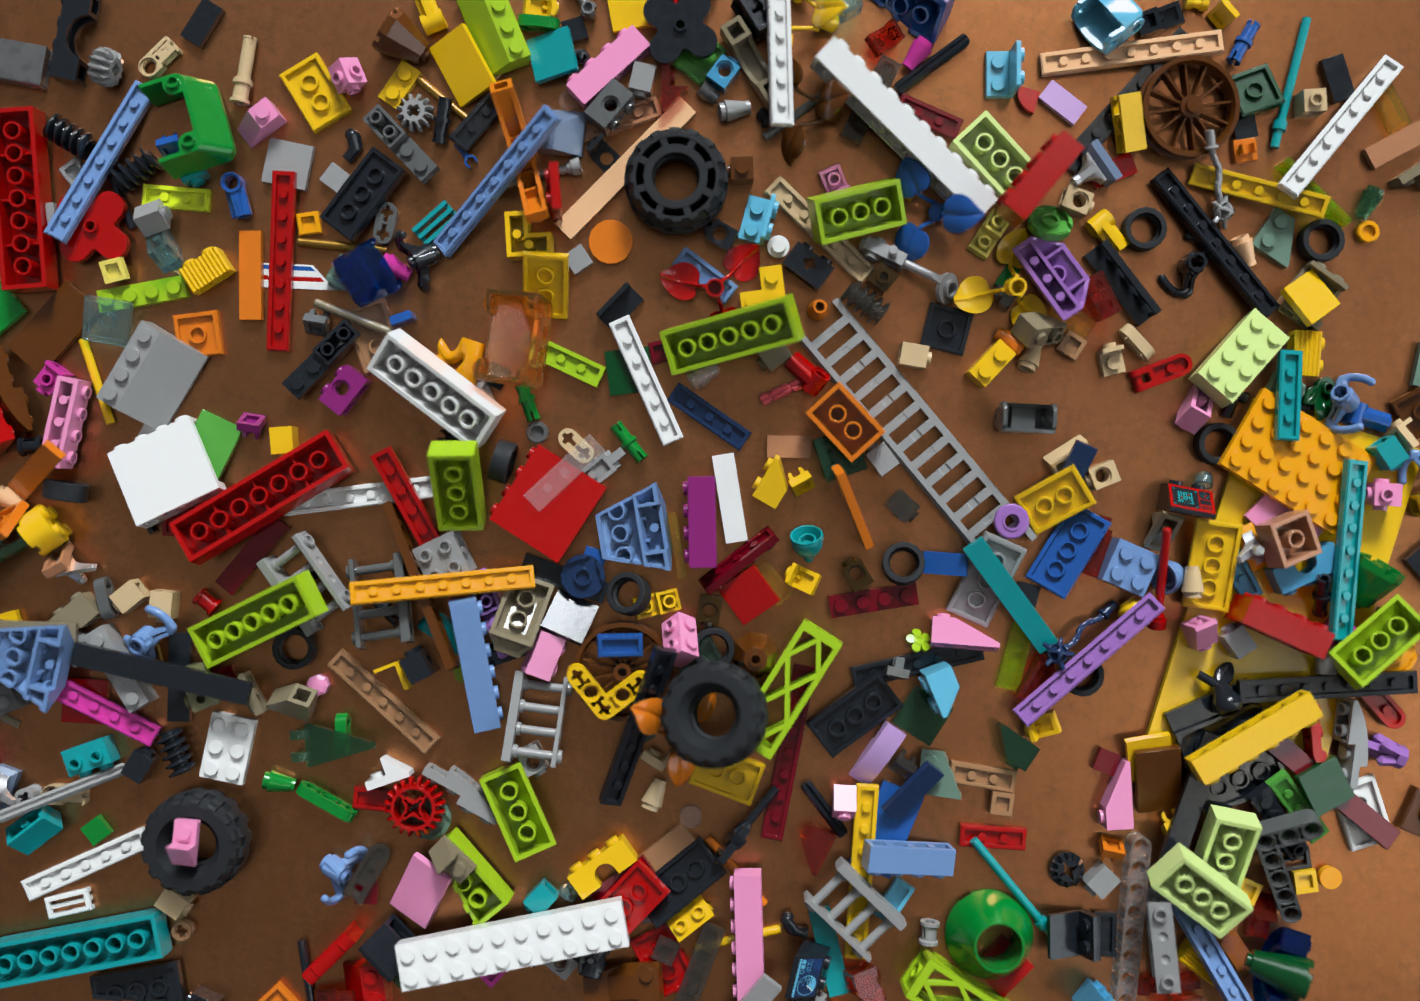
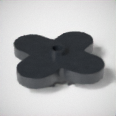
M671 0L646 1L643 8L645 21L658 31L650 44V53L656 63L664 66L671 65L678 60L682 52H688L698 59L709 58L715 53L717 49V36L710 27L703 23L711 10L710 0H679L678 3H674ZM683 25L684 27L679 29L676 26Z

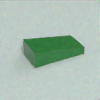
M1008 264L994 282V286L997 287L999 284L1004 286L1007 279L1013 278L1008 270ZM1012 266L1016 274H1018L1021 269Z

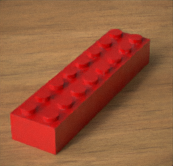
M34 106L0 108V276L2 290L14 294L57 291L59 289L56 242L54 238L43 232L47 227L45 204L52 202L48 140L43 136L46 115Z
M326 429L170 522L169 526L189 562L202 565L356 471L335 435Z

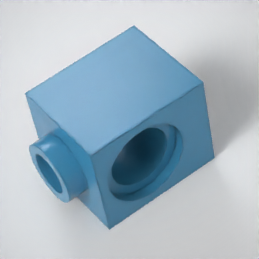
M722 54L706 75V80L725 95L740 74L741 67L739 62L732 56L726 57ZM721 69H728L731 74L723 77L719 74V71Z

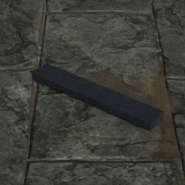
M941 647L930 648L927 652L920 650L917 653L911 652L898 655V657L905 658L904 669L910 670L909 677L920 675L919 670L942 660L951 665V667L985 660L983 651ZM894 657L850 666L853 685H857L876 670H878L886 682L898 680L883 676L884 667L892 666Z
M1203 730L1196 751L1220 736ZM1190 768L1159 854L1160 859L1178 842L1189 849L1211 786L1198 782Z

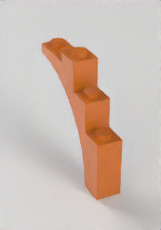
M511 78L489 84L490 93L508 148L527 126ZM534 154L516 176L527 223H538L550 217L546 191Z

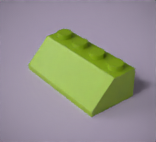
M456 0L465 24L494 77L530 65L531 53L508 0Z
M1396 594L1328 652L1338 673L1355 691L1365 687L1420 639V615L1399 594Z
M521 761L497 768L484 774L479 779L515 862L557 844Z

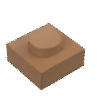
M1067 330L1055 349L1072 361H1075L1088 341L1073 331Z
M991 790L988 812L990 814L1012 817L1015 794Z

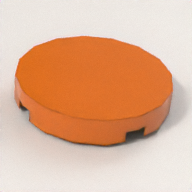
M614 219L604 220L591 230L589 248L599 262L615 265L621 263L631 254L633 237L629 228L622 222Z

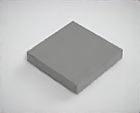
M270 138L261 181L272 185V170L292 171L297 173V190L307 192L316 148L314 146Z

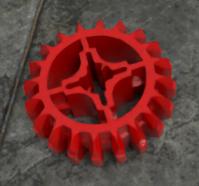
M410 776L408 781L404 778L400 780V784L395 783L393 785L394 790H390L387 793L390 798L385 800V804L389 805L385 809V813H391L387 821H395L392 828L401 827L399 834L407 830L408 837H411L414 831L416 836L420 837L422 831L427 835L430 833V828L436 829L438 826L436 822L443 820L440 814H444L446 811L445 808L440 807L446 803V800L439 799L443 795V791H435L438 788V784L431 787V780L427 779L424 783L423 776H419L417 781L414 776ZM407 790H419L423 794L415 796L411 792L408 793ZM400 797H401V799H402L401 802H402V803L404 804V806H405V811H404L403 814L401 813V811H400V809H399V799H400ZM428 798L430 799L432 805L431 816L429 815V810L426 808L425 805L426 800ZM422 800L418 808L409 812L413 804ZM413 816L419 820L422 819L424 822H412L407 820V818Z

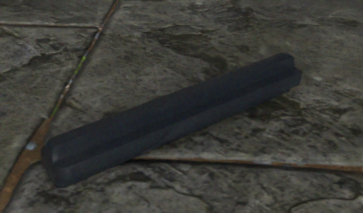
M961 34L894 84L895 91L902 95L968 46L970 40L967 35Z

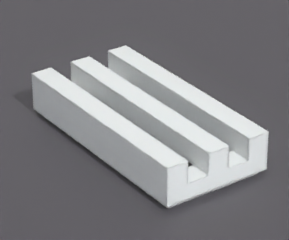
M91 887L45 897L44 901L49 920L93 910L95 904H92L91 901L93 900V896L90 895ZM83 894L84 896L72 900L51 904V901L59 899H64ZM82 902L86 904L85 906L53 912V909Z

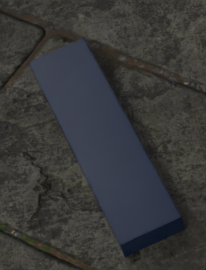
M680 382L667 398L670 404L738 451H740L752 433Z

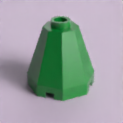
M1360 552L1355 608L1371 607L1400 586L1406 577L1380 559L1372 561L1370 560L1372 555Z

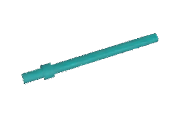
M1303 17L1283 92L1285 103L1280 106L1277 120H1274L1272 126L1271 149H1279L1282 134L1286 132L1288 124L1286 118L1312 20L1310 17Z
M977 837L970 840L971 845L1034 919V924L1040 931H1044L1047 935V918L1045 915H1041L981 841Z

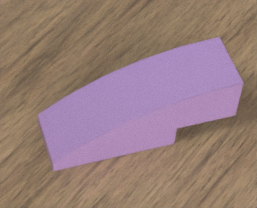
M885 720L876 736L872 737L849 775L860 783L870 784L885 767L907 735Z

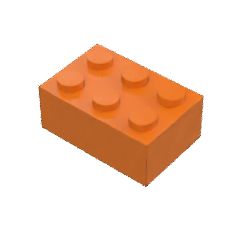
M840 381L806 412L851 462L885 433V429Z

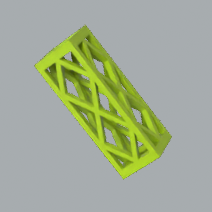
M806 618L802 621L761 687L762 692L765 694L785 662V685L765 694L767 702L785 694L784 719L766 727L763 740L755 749V751L769 760L773 757L843 645L841 640ZM804 631L814 636L795 646ZM821 642L831 647L822 664ZM816 644V670L791 682V656ZM810 682L790 714L791 691ZM779 732L772 743L765 739Z
M923 945L899 980L905 997L911 1001H1010L932 949ZM932 972H940L950 979L928 978ZM930 985L958 986L963 996L934 995ZM965 989H967L976 996H968Z

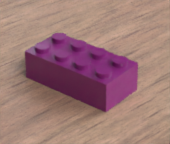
M715 476L688 477V481H683V495H688V504H684V518H688V526L684 527V540H689V548L684 550L685 563H689V568L717 567Z

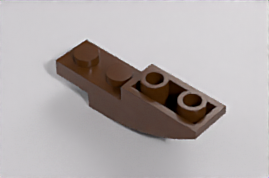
M0 345V407L3 410L4 419L7 424L11 425L20 437L26 436L33 430L34 426L33 418L29 415L28 397L24 394L23 387L13 388L14 378L9 372V358L7 353L4 352L3 345Z

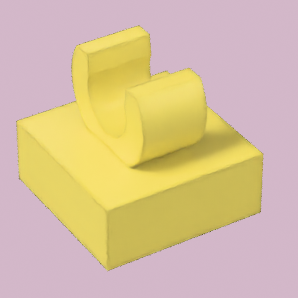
M124 257L98 262L105 284L130 279Z

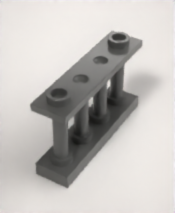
M400 552L393 553V559L387 563L359 566L358 561L348 559L349 566H346V576L350 579V582L360 581V575L387 571L395 573V578L409 577ZM411 600L400 601L390 607L363 610L362 605L352 606L355 632H352L353 645H356L357 649L366 650V641L395 637L401 639V642L405 644L415 643ZM391 615L399 617L400 625L397 628L365 632L364 619Z

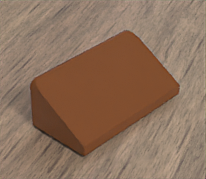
M1233 928L1221 939L1216 936V940L1237 974L1243 980L1247 978L1250 973L1247 972V966H1244V959L1247 952L1250 953L1236 930Z

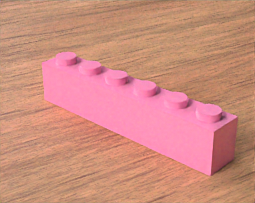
M735 868L734 876H730V890H734V898H730V910L735 912V919H731V933H735L736 940L732 941V955H736V962L732 963V975L737 976V984H733V998H737V1001L743 998L764 973L761 868Z

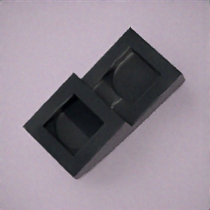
M1179 0L1159 8L1156 6L1143 11L1142 18L1145 20V23L1139 30V33L1143 37L1184 24L1185 19Z

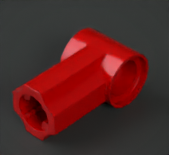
M796 352L784 366L802 382L803 390L811 396H817L830 380L829 374L824 369L812 365L799 352Z

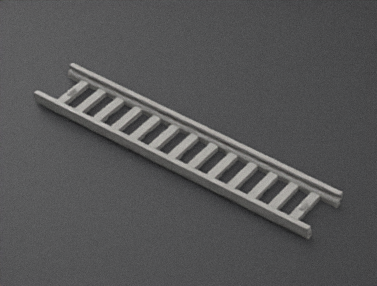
M837 297L831 303L841 313L842 317L812 342L806 336L798 342L815 363L829 374L830 381L834 385L840 381L860 403L862 398L892 374L900 385L868 412L875 418L904 392H907L914 402L883 427L885 433L879 439L881 442L884 441L901 466L967 545L976 540L974 537L994 522L996 511L1001 506L1010 503ZM849 323L857 334L825 359L817 349ZM863 340L871 351L844 374L839 376L831 366ZM878 358L885 368L856 393H853L846 383L874 359ZM921 409L928 419L896 445L889 434ZM935 426L943 436L911 462L903 451ZM949 443L957 453L925 479L917 469ZM963 460L971 470L939 496L932 488V485ZM978 477L985 488L953 513L946 503ZM992 494L999 505L967 530L960 520ZM1009 515L1013 522L1007 527L1013 528L1017 524V518L1014 515ZM1028 526L1024 534L1030 541H1033L1037 536ZM1000 534L997 535V536H999V537H1001V538L1007 540V538L1002 537Z

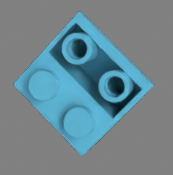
M942 660L919 670L921 676L918 677L922 689L929 693L930 697L927 698L931 710L935 714L938 713L942 718H946L960 686L951 665Z

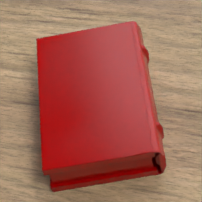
M353 920L310 963L301 974L302 977L310 985H313L357 942L365 930L361 929L356 924V921Z

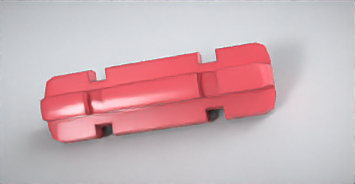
M798 379L789 381V384L785 383L771 389L770 392L761 393L759 398L763 405H767L772 400L776 401L790 395L791 392L801 390L802 386Z

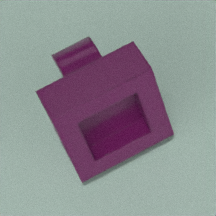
M244 412L236 422L237 431H242L244 438L249 435V432L254 433L255 439L258 440L262 434L263 427L266 425V415Z

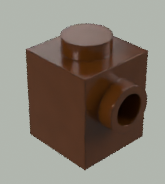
M753 156L730 157V164H726L728 178H731V185H753Z

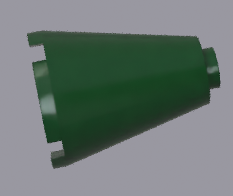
M1252 950L1251 953L1247 952L1244 966H1247V972L1292 1001H1301L1300 998L1305 1000L1311 986L1313 976L1309 974V967L1314 969V961L1306 957Z

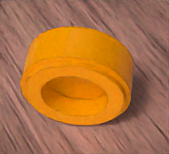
M1373 221L1359 223L1354 229V237L1361 244L1374 242L1380 234L1378 225Z
M1325 865L1318 870L1317 880L1323 887L1335 889L1342 882V874L1335 867Z

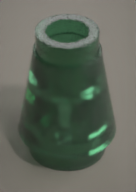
M1368 185L1366 189H1363L1354 216L1367 221L1384 200L1383 195L1385 191L1373 185Z

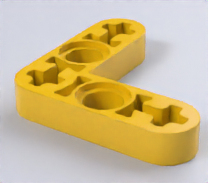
M571 664L567 669V679L599 719L608 720L635 700L640 684L634 687L635 693L632 692L627 684L630 683L631 686H634L637 683L636 678L640 677L642 679L645 671L637 670L607 693L583 664ZM573 670H576L577 672L580 670L582 671L581 677L586 682H584L581 687H579V685H581V681L579 680V678H572ZM594 686L597 689V694L593 697L586 696L584 693L586 687ZM624 689L628 691L629 696L626 700H619L616 697L619 690ZM599 698L604 706L609 705V712H600L601 707L597 702Z

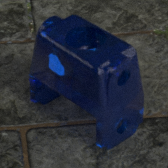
M375 237L357 245L331 262L339 279L359 308L384 298L403 286L401 280L396 281L389 263L374 246L377 243Z

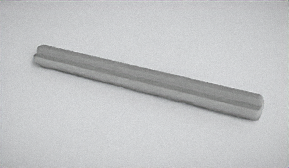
M117 764L0 810V823L123 776L120 772L125 764Z

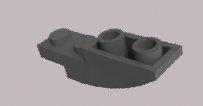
M379 104L362 118L423 184L427 183L440 170Z

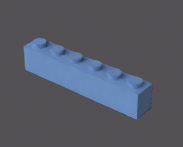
M475 594L450 599L448 604L474 734L501 728L500 720L504 719L502 707H497L496 699H499L500 696L498 686H493L492 678H495L496 675L494 665H489L488 657H491L492 654L489 643L485 644L484 636L488 634L485 622L480 621L479 614H484L481 600L477 601Z

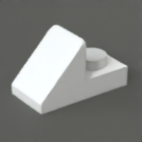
M383 755L380 761L384 772L380 770L370 774L371 778L365 782L367 791L396 782L410 777L414 773V769L388 755Z

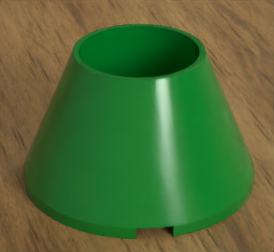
M996 889L973 891L962 900H959L949 912L945 924V942L948 952L963 971L974 977L998 979L1008 976L1023 965L1032 949L1034 931L1031 918L1019 901L1004 891ZM993 925L1009 926L1011 931L1010 944L1003 953L993 957H986L977 952V941L985 929Z

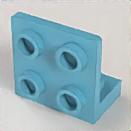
M1016 41L1009 51H986L985 98H1012L1019 91L1021 85L1024 84L1025 72L1021 71V62L1024 61L1025 49L1021 48V41Z
M772 193L770 200L749 195L738 240L761 246L764 245L765 240H770L773 228L770 219L775 220L779 202L775 201L776 194Z

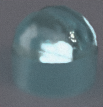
M1200 471L1195 476L1194 484L1210 489L1213 487V476L1207 471Z
M565 883L559 888L561 899L568 902L575 901L578 893L571 883Z

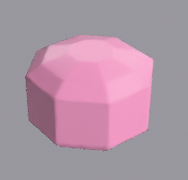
M320 673L310 677L306 684L307 687L318 690V696L327 693L331 685L328 677Z

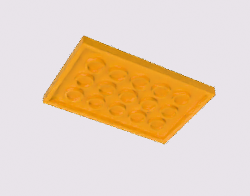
M1261 388L1217 465L1289 510H1309L1313 525L1328 535H1334L1338 526L1343 460L1368 461V475L1376 461V457L1341 435L1331 432L1330 428L1303 411L1300 414V441L1274 440L1275 394L1266 388Z

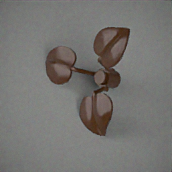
M792 58L793 91L795 90V92L818 103L815 108V115L818 119L801 122L798 126L794 124L792 128L787 127L781 140V150L785 161L790 166L800 156L805 147L806 133L802 128L814 124H824L825 121L837 123L842 116V106L852 95L839 81L830 79L825 83L820 93V99L799 89L797 85L803 79V69L800 62L795 58Z

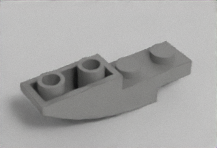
M1349 697L1337 698L1332 739L1339 741L1337 760L1351 789H1357L1360 767H1367L1368 764L1366 722L1358 700Z
M431 762L425 766L421 774L426 776V780L430 779L432 784L438 783L444 786L445 791L452 795H460L456 804L460 805L462 811L468 814H476L485 824L491 825L492 823L496 825L497 820L482 787L471 776L455 765L449 771Z

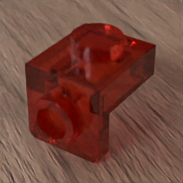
M891 19L884 27L867 35L864 41L875 57L878 58L894 49L905 38V35L895 20Z

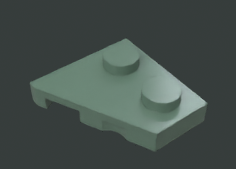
M1275 207L1253 238L1254 249L1283 269L1287 268L1290 262L1295 219L1280 208Z
M922 748L920 767L928 760L944 774L926 795L961 800L962 794L956 784L955 775L950 768L946 752Z

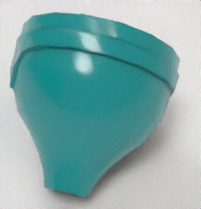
M803 525L791 532L790 542L793 550L803 557L805 562H812L823 546L824 535L817 526Z

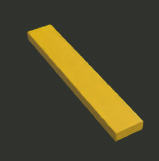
M1195 162L1188 185L1215 191V168ZM1222 169L1221 192L1223 194L1321 219L1324 218L1331 196L1303 189L1294 200L1277 188L1278 183Z

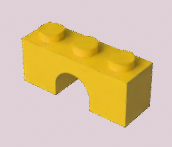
M623 834L619 837L616 835L612 836L605 842V847L600 850L598 848L594 849L587 855V860L582 863L578 861L569 868L570 872L567 879L582 900L601 887L603 880L597 873V868L600 865L610 864L618 873H621L637 861V852Z

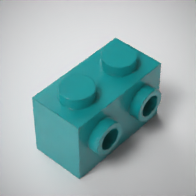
M112 734L60 752L69 777L79 775V778L92 774V769L98 767L100 771L114 766V761L121 758Z
M46 805L24 814L5 829L7 846L26 855L31 854L63 829L61 812Z

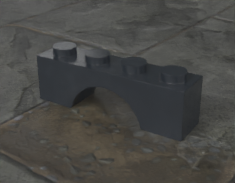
M61 0L62 9L57 19L58 29L52 44L53 54L48 64V75L58 82L85 87L89 66L77 53L76 39L82 28L90 23L98 22L102 0Z

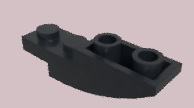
M343 319L312 349L313 353L282 384L300 400L315 384L318 386L353 347L361 334Z
M1264 782L1246 795L1251 803L1250 808L1256 814L1259 821L1285 814L1272 790ZM1306 842L1280 848V850L1293 862L1309 850Z

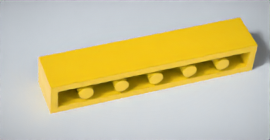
M1300 689L1186 756L1184 759L1198 782L1204 785H1213L1224 774L1237 771L1240 765L1246 761L1252 762L1259 758V754L1263 751L1275 749L1279 746L1280 741L1297 736L1299 734L1298 731L1302 728L1314 726L1324 714L1309 691Z

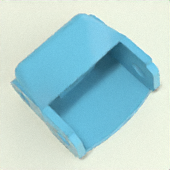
M1078 0L1071 13V18L1084 38L1105 55L1118 48L1130 36L1139 31L1145 23V20L1142 18V9L1133 0Z

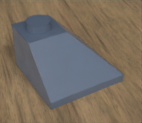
M553 110L562 121L537 152L541 155L578 156L582 158L587 123L585 113L580 111Z

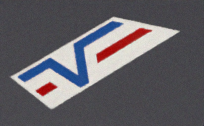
M264 263V287H268L269 263ZM294 264L293 289L335 290L327 284L328 281L313 265Z

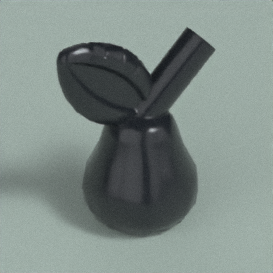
M1231 662L1219 665L1214 672V678L1201 670L1199 671L1196 678L1213 687L1212 708L1218 716H1230L1242 709L1243 701L1241 697L1229 686L1234 678V667Z

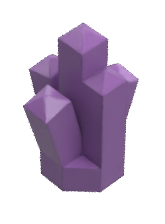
M1380 733L1373 735L1372 741L1368 740V755L1377 759L1378 766H1392L1398 769L1405 766L1409 758V750L1405 746L1397 744Z

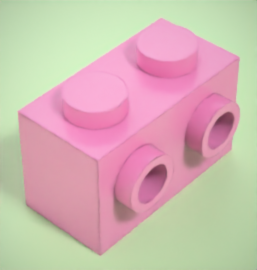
M677 612L662 623L663 647L674 648L678 653L674 666L683 668L699 657L696 618Z
M539 628L533 647L527 651L520 669L524 673L550 682L551 677H554L557 672L558 659L560 656H563L566 650V640Z

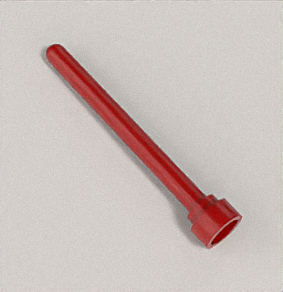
M1164 527L1162 530L1155 598L1162 606H1164L1172 533L1169 527ZM1163 612L1147 626L1149 629L1155 631L1166 629L1167 619Z

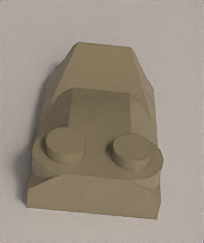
M535 579V589L504 592L489 631L495 651L520 658L525 652L532 649L555 585Z

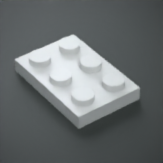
M217 710L212 711L199 777L244 785L258 719Z

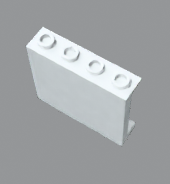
M189 415L180 416L175 419V422L169 425L158 426L154 429V432L148 435H139L134 438L135 441L129 444L118 445L114 448V451L107 453L137 527L145 529L152 527L211 499L227 489L223 482L218 481L195 426L197 419Z

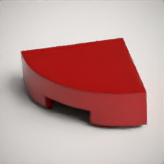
M1021 86L1019 91L1016 92V97L1023 110L1033 115L1040 91Z

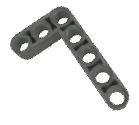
M1303 809L1259 821L1262 831L1256 849L1280 915L1287 923L1298 922L1302 917V911L1279 848L1313 840L1322 835L1323 826L1316 812L1311 809Z

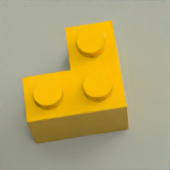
M524 211L504 212L507 258L510 261H523L524 250L555 253L554 236L551 232L531 233V223H527Z
M782 265L759 267L760 290L739 293L741 308L785 295Z

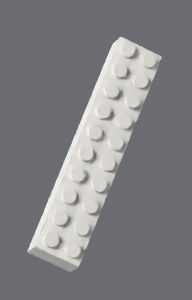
M834 36L815 56L810 68L825 83L830 79H834L850 91L852 95L845 103L902 159L912 158L920 162L929 173V186L945 202L954 194H964L971 198L977 207L985 213L998 200L993 188L987 184L984 185L979 180V175L973 169H968L963 164V159L957 153H952L947 148V143L941 137H936L930 131V126L925 121H920L914 115L915 112L909 105L903 104L897 99L898 94L892 88L887 89L881 83L882 79L876 72H870L865 67L866 63L860 56H854L848 50L849 46L844 40H838Z
M622 896L401 939L396 943L395 951L402 992L629 947L630 939Z

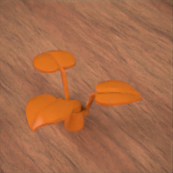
M710 693L700 701L697 710L699 723L706 721L712 715L716 705V693ZM650 698L630 707L641 733L652 735L658 731L666 736L660 721V716H662V699ZM672 752L667 760V772L673 785L678 787L692 775L696 766L680 758L676 754L677 752Z

